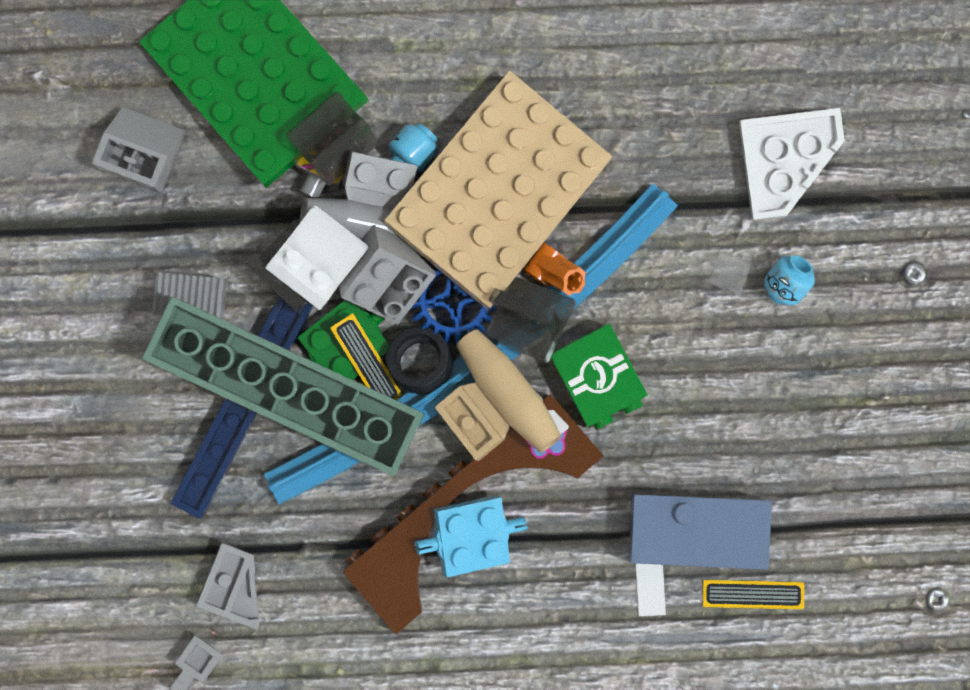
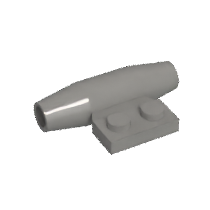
M350 151L343 179L347 199L305 198L301 208L300 222L313 206H317L361 241L364 240L374 225L396 235L383 222L413 187L417 165Z

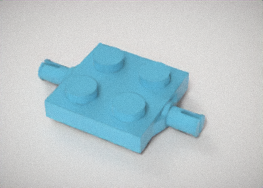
M498 495L433 509L435 519L433 538L415 541L414 546H416L415 551L417 555L436 551L440 557L442 575L448 578L510 563L508 550L509 534L526 531L527 525L525 524H527L524 516L506 520L503 513L502 498Z

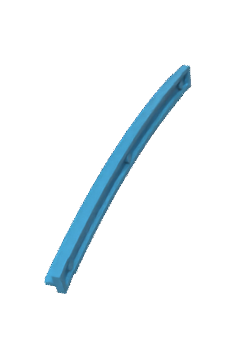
M652 184L631 208L574 263L586 272V284L580 293H573L568 296L549 285L518 313L487 336V338L505 353L511 361L514 360L608 279L653 234L678 205L668 197L669 194L665 190L662 192L655 184ZM461 356L454 361L449 379L432 393L422 395L408 392L397 401L425 413L419 425L421 426L439 414L435 406L459 386L475 383V380ZM321 444L264 475L268 481V487L273 492L279 505L331 479L361 461L330 446Z

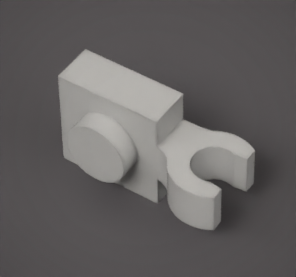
M194 635L175 663L183 671L169 690H188L195 678L204 683L224 654L197 635Z

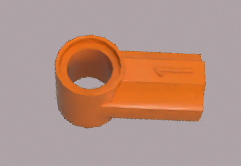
M544 242L522 269L543 286L547 287L549 284L568 296L573 293H580L586 284V272L571 261L566 260L563 255Z

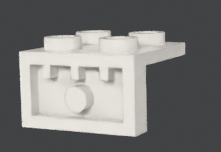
M313 206L265 268L321 310L340 283L367 251L368 246L319 207Z

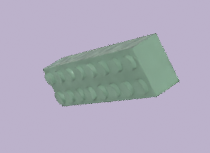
M171 296L142 358L153 365L394 477L397 475L425 413L173 296Z

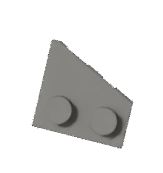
M221 542L196 607L258 630L259 618L254 555Z

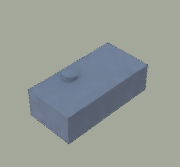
M631 494L628 562L634 564L769 570L771 501Z

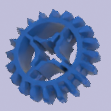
M436 268L435 278L421 294L419 301H416L411 309L420 308L421 311L412 316L413 321H420L424 318L426 322L421 325V329L432 327L434 334H444L443 339L447 345L450 342V335L456 336V344L462 339L461 335L468 334L474 329H478L484 335L487 331L481 324L482 321L493 324L495 319L488 315L487 312H498L499 306L493 304L489 310L482 306L477 317L469 324L462 326L461 315L463 309L468 305L478 302L461 290L447 276L445 292L433 298H426L428 290L434 281L445 275ZM451 284H454L458 297L462 295L464 301L458 303L457 317L454 316V309L450 308L451 305H446L445 302H442L450 298V293L452 292ZM427 309L447 310L451 315L452 327H446L436 322L430 316Z

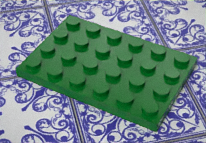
M187 0L139 41L265 188L269 187L369 101L361 89L281 0Z

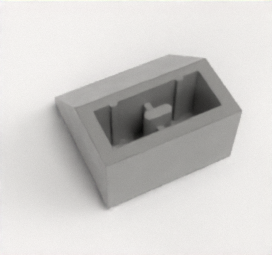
M122 107L104 131L92 164L101 171L162 193L186 131Z
M374 225L362 241L368 246L367 251L339 285L341 298L399 324L435 278L436 274L404 240Z

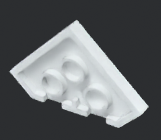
M840 108L739 121L752 221L786 217L797 201L845 141Z

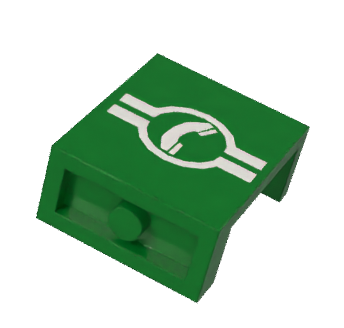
M610 323L549 355L554 368L558 370L577 406L586 428L594 425L595 429L598 430L613 422L614 420L611 415L621 409L624 410L625 414H628L644 406L641 399L648 396Z

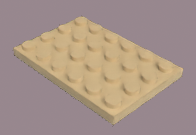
M509 71L388 215L383 224L484 308L489 310L613 156L514 73Z

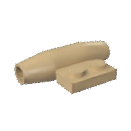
M478 329L471 331L457 343L456 346L475 383L459 386L435 406V409L476 461H480L505 440L510 426L540 453L549 449L561 438L562 435L542 399L505 353Z

